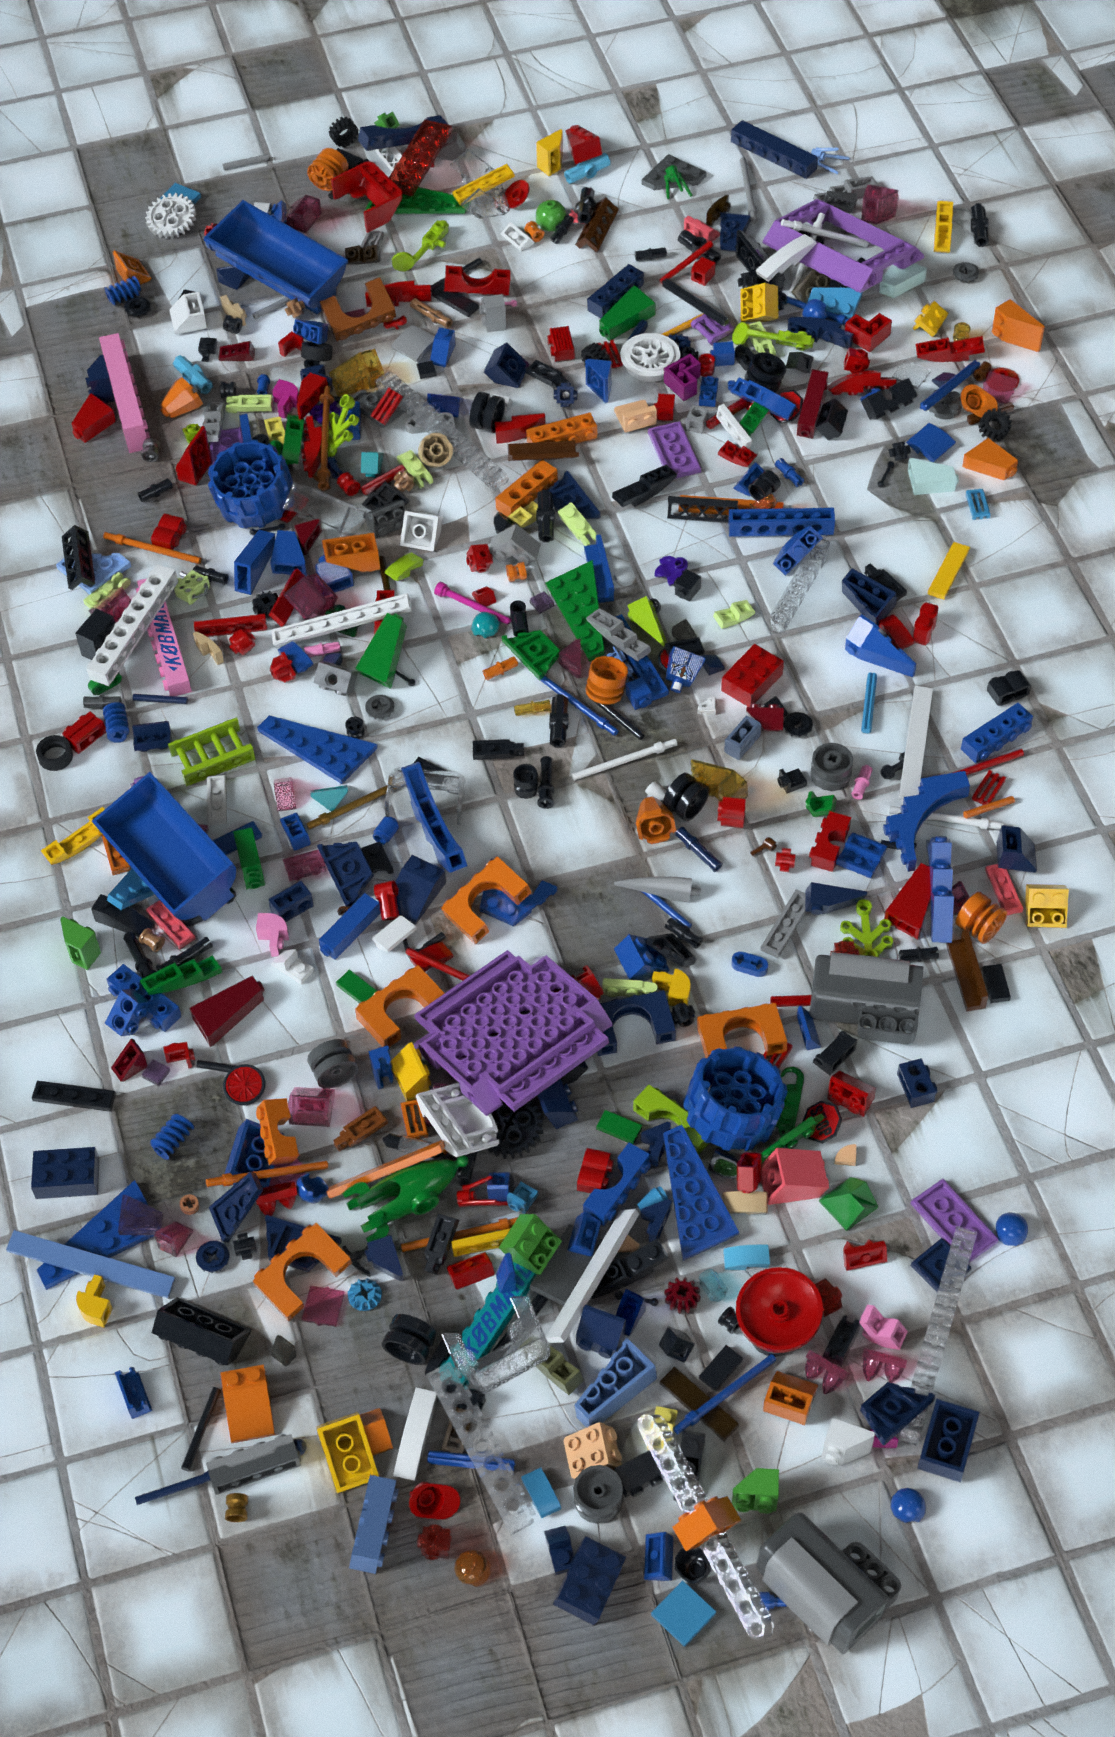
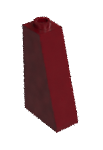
M812 369L798 420L797 436L814 438L820 411L827 396L829 372Z
M253 975L189 1008L193 1021L210 1047L216 1044L264 1000L263 992L265 989L260 981L255 980Z

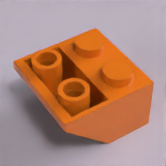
M776 1371L764 1400L763 1411L805 1425L818 1385Z

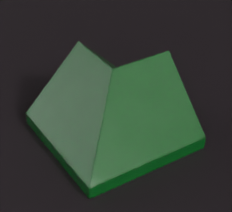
M849 1177L819 1200L822 1206L846 1231L878 1208V1204L867 1182L853 1177Z

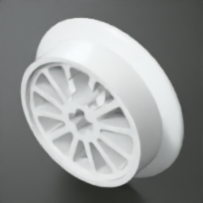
M644 333L636 335L625 342L620 351V358L629 374L635 379L644 382H657L664 379V368L680 359V349L671 338L665 335Z

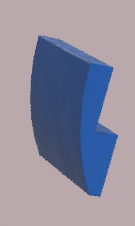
M928 423L906 443L917 454L921 452L930 462H935L954 446L956 441L939 427Z
M852 832L845 843L843 851L837 858L836 865L872 878L888 846Z

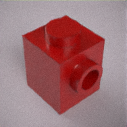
M704 257L695 262L691 268V280L703 286L715 275V262Z
M658 393L657 403H654L657 410V420L673 421L675 395Z

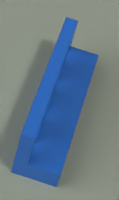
M599 534L596 535L595 545L584 546L586 562L593 560L598 601L603 603L614 601V585L602 537Z

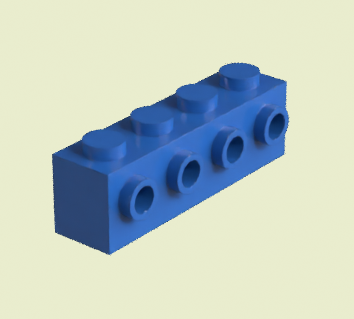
M1016 703L962 739L961 750L975 764L980 760H985L991 753L999 751L1009 741L1013 742L1017 736L1023 732H1028L1032 727L1033 715L1020 703Z
M122 964L106 979L109 992L116 997L121 990H136L150 1001L147 1012L142 1018L146 1017L154 1028H160L166 1032L182 1017L179 1006L162 993L148 995L140 983V980L143 978L125 964Z

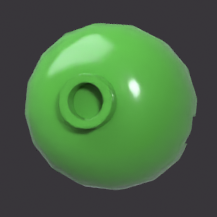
M555 200L542 202L535 214L537 226L540 225L542 230L556 231V226L562 222L566 215V209L560 202Z

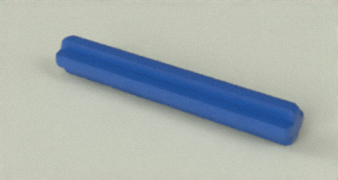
M432 1450L428 1452L427 1456L429 1464L513 1472L515 1469V1460L509 1458Z

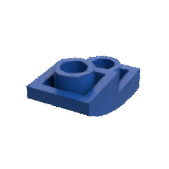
M712 376L702 377L699 406L715 407L719 378Z
M293 641L278 649L279 655L285 652L288 660H292V668L297 673L304 672L314 665L308 655Z

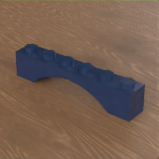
M441 115L427 117L422 123L408 128H385L376 125L360 127L358 141L366 151L429 142L446 137L449 124Z

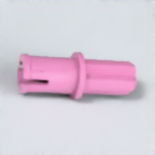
M339 642L320 643L304 647L305 653L309 658L321 655L324 657V654L341 650Z
M869 765L862 766L859 776L855 779L856 784L851 796L857 800L863 798L865 789L870 784L869 779L873 769Z

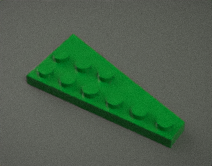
M393 181L402 190L403 196L394 214H465L471 204L469 200L459 205L452 194ZM370 200L365 210L376 205Z
M591 560L545 582L548 591L589 662L605 654L603 635L586 619V617L599 609L594 563Z

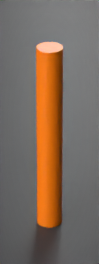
M1009 796L964 811L963 816L967 819L1015 802L1013 796Z

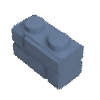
M745 716L725 739L724 752L740 760L761 736V723L749 716Z

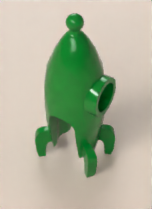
M465 1155L459 1156L456 1161L449 1159L424 1160L388 1175L370 1188L364 1182H357L348 1187L342 1194L344 1198L356 1193L359 1194L346 1203L349 1210L358 1206L362 1210L390 1197L397 1196L396 1199L367 1216L369 1221L360 1225L364 1233L376 1228L374 1233L365 1238L367 1242L385 1237L389 1233V1222L398 1220L411 1213L422 1215L434 1209L439 1203L438 1196L450 1184L458 1167L467 1166L469 1160Z

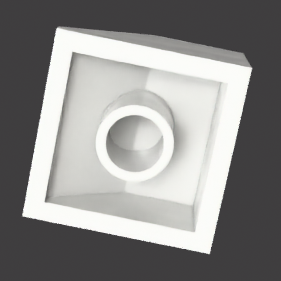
M411 510L405 511L400 546L434 551L441 534L443 516Z
M832 1418L824 1441L821 1458L831 1465L839 1464L843 1466L870 1454L875 1433Z

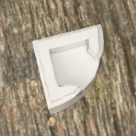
M716 696L709 697L700 703L697 714L716 715Z

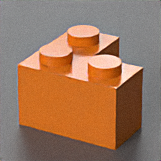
M715 1496L707 1502L703 1500L693 1507L695 1510L692 1513L689 1511L678 1517L679 1522L672 1528L685 1551H689L699 1547L711 1537L726 1532L740 1522L741 1518L728 1496L720 1499L718 1496Z

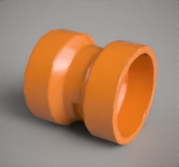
M519 562L517 565H506L509 582H514L516 579H527L524 562Z

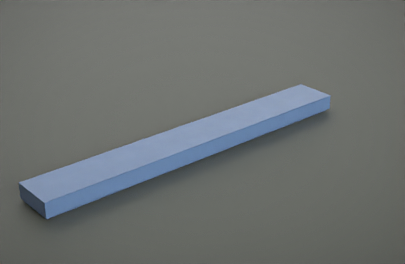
M15 1230L6 1248L7 1252L91 1277L94 1274L99 1275L105 1281L167 1299L175 1281L173 1276Z

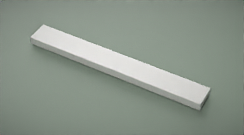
M405 593L272 629L273 645L277 648L285 646L292 641L296 643L384 619L387 613L400 615L411 612L409 594Z
M914 687L899 800H904V797L919 795L918 787L921 781L932 688Z
M636 1209L620 1210L547 1333L545 1339L549 1343L566 1341L582 1314L585 1304L587 1305L638 1218L639 1213Z

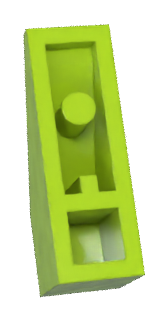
M645 596L628 604L629 612L627 614L631 622L634 621L664 647L667 640L652 601Z

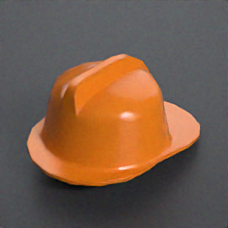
M970 384L963 388L961 401L966 411L974 413L981 418L989 409L992 411L993 408H996L997 411L996 399L981 387Z

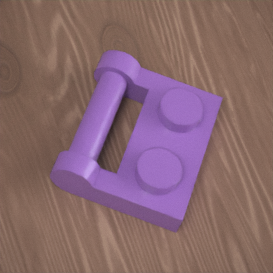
M705 314L691 322V326L695 330L697 329L712 346L713 343H717L718 340L732 334L734 331V327L730 323L722 326ZM702 324H705L707 327H709L714 332V334H711L707 329H705L702 326Z

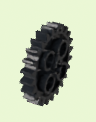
M502 1101L503 1105L491 1113L497 1129L501 1130L496 1134V1140L499 1139L498 1146L487 1148L488 1152L494 1151L496 1157L502 1153L504 1159H506L508 1154L514 1159L515 1153L522 1157V1151L525 1150L527 1153H530V1146L536 1148L534 1141H541L538 1134L544 1133L541 1128L544 1126V1122L541 1120L543 1118L542 1114L538 1113L539 1109L533 1105L532 1101L524 1104L515 1112ZM504 1113H510L508 1116H502ZM523 1120H529L525 1124L520 1123ZM519 1137L518 1140L511 1141L512 1138Z

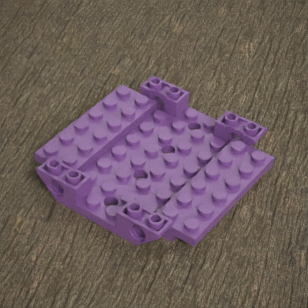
M507 950L414 1015L415 1020L429 1033L413 1045L415 1049L419 1048L421 1055L436 1069L443 1067L457 1080L461 1093L484 1115L488 1116L503 1105L502 1101L515 1112L607 1045L609 1039L603 1032L612 1026V1022L597 998L547 955L536 957L527 963L519 955L515 957ZM553 989H561L559 992H552ZM522 1011H530L528 1014H521ZM491 1033H499L495 1037L489 1036ZM461 1055L467 1056L465 1059L462 1060L457 1059Z

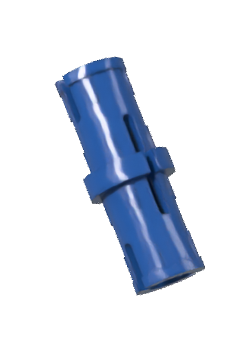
M783 458L775 462V467L796 487L804 483V478Z

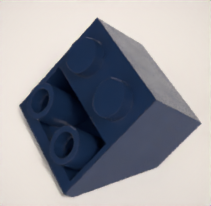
M1001 825L996 841L998 868L1036 873L1037 863L1034 842L1020 827Z

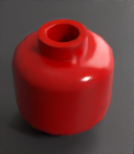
M239 629L229 638L231 643L229 647L235 654L246 655L255 647L254 641L256 638L248 629Z

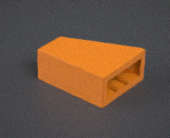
M987 438L964 454L962 466L978 473L1006 480L1017 472L1018 460Z

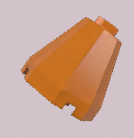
M180 377L173 383L161 402L160 411L166 418L168 416L173 418L199 408L203 405V402L197 392L194 393L193 387L183 377Z
M653 796L645 798L640 803L636 819L639 839L643 840L644 838L650 844L667 841L670 838V834L672 832L674 834L676 831L673 814L659 799Z

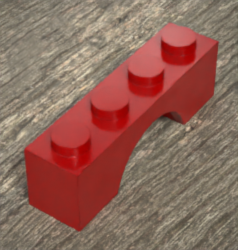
M446 265L444 291L483 295L503 294L509 296L510 270L494 269L487 277L472 278L464 272L462 266Z

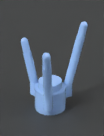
M816 147L811 152V154L818 157L817 165L835 174L839 172L821 163V161H824L825 157L850 159L847 156L823 152L838 151L839 148Z

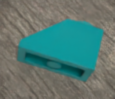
M362 452L361 473H365L366 477H376V474H380L384 452Z

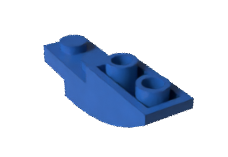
M740 377L730 391L733 395L746 401L760 404L767 408L768 412L785 420H789L796 408L795 404L773 391Z

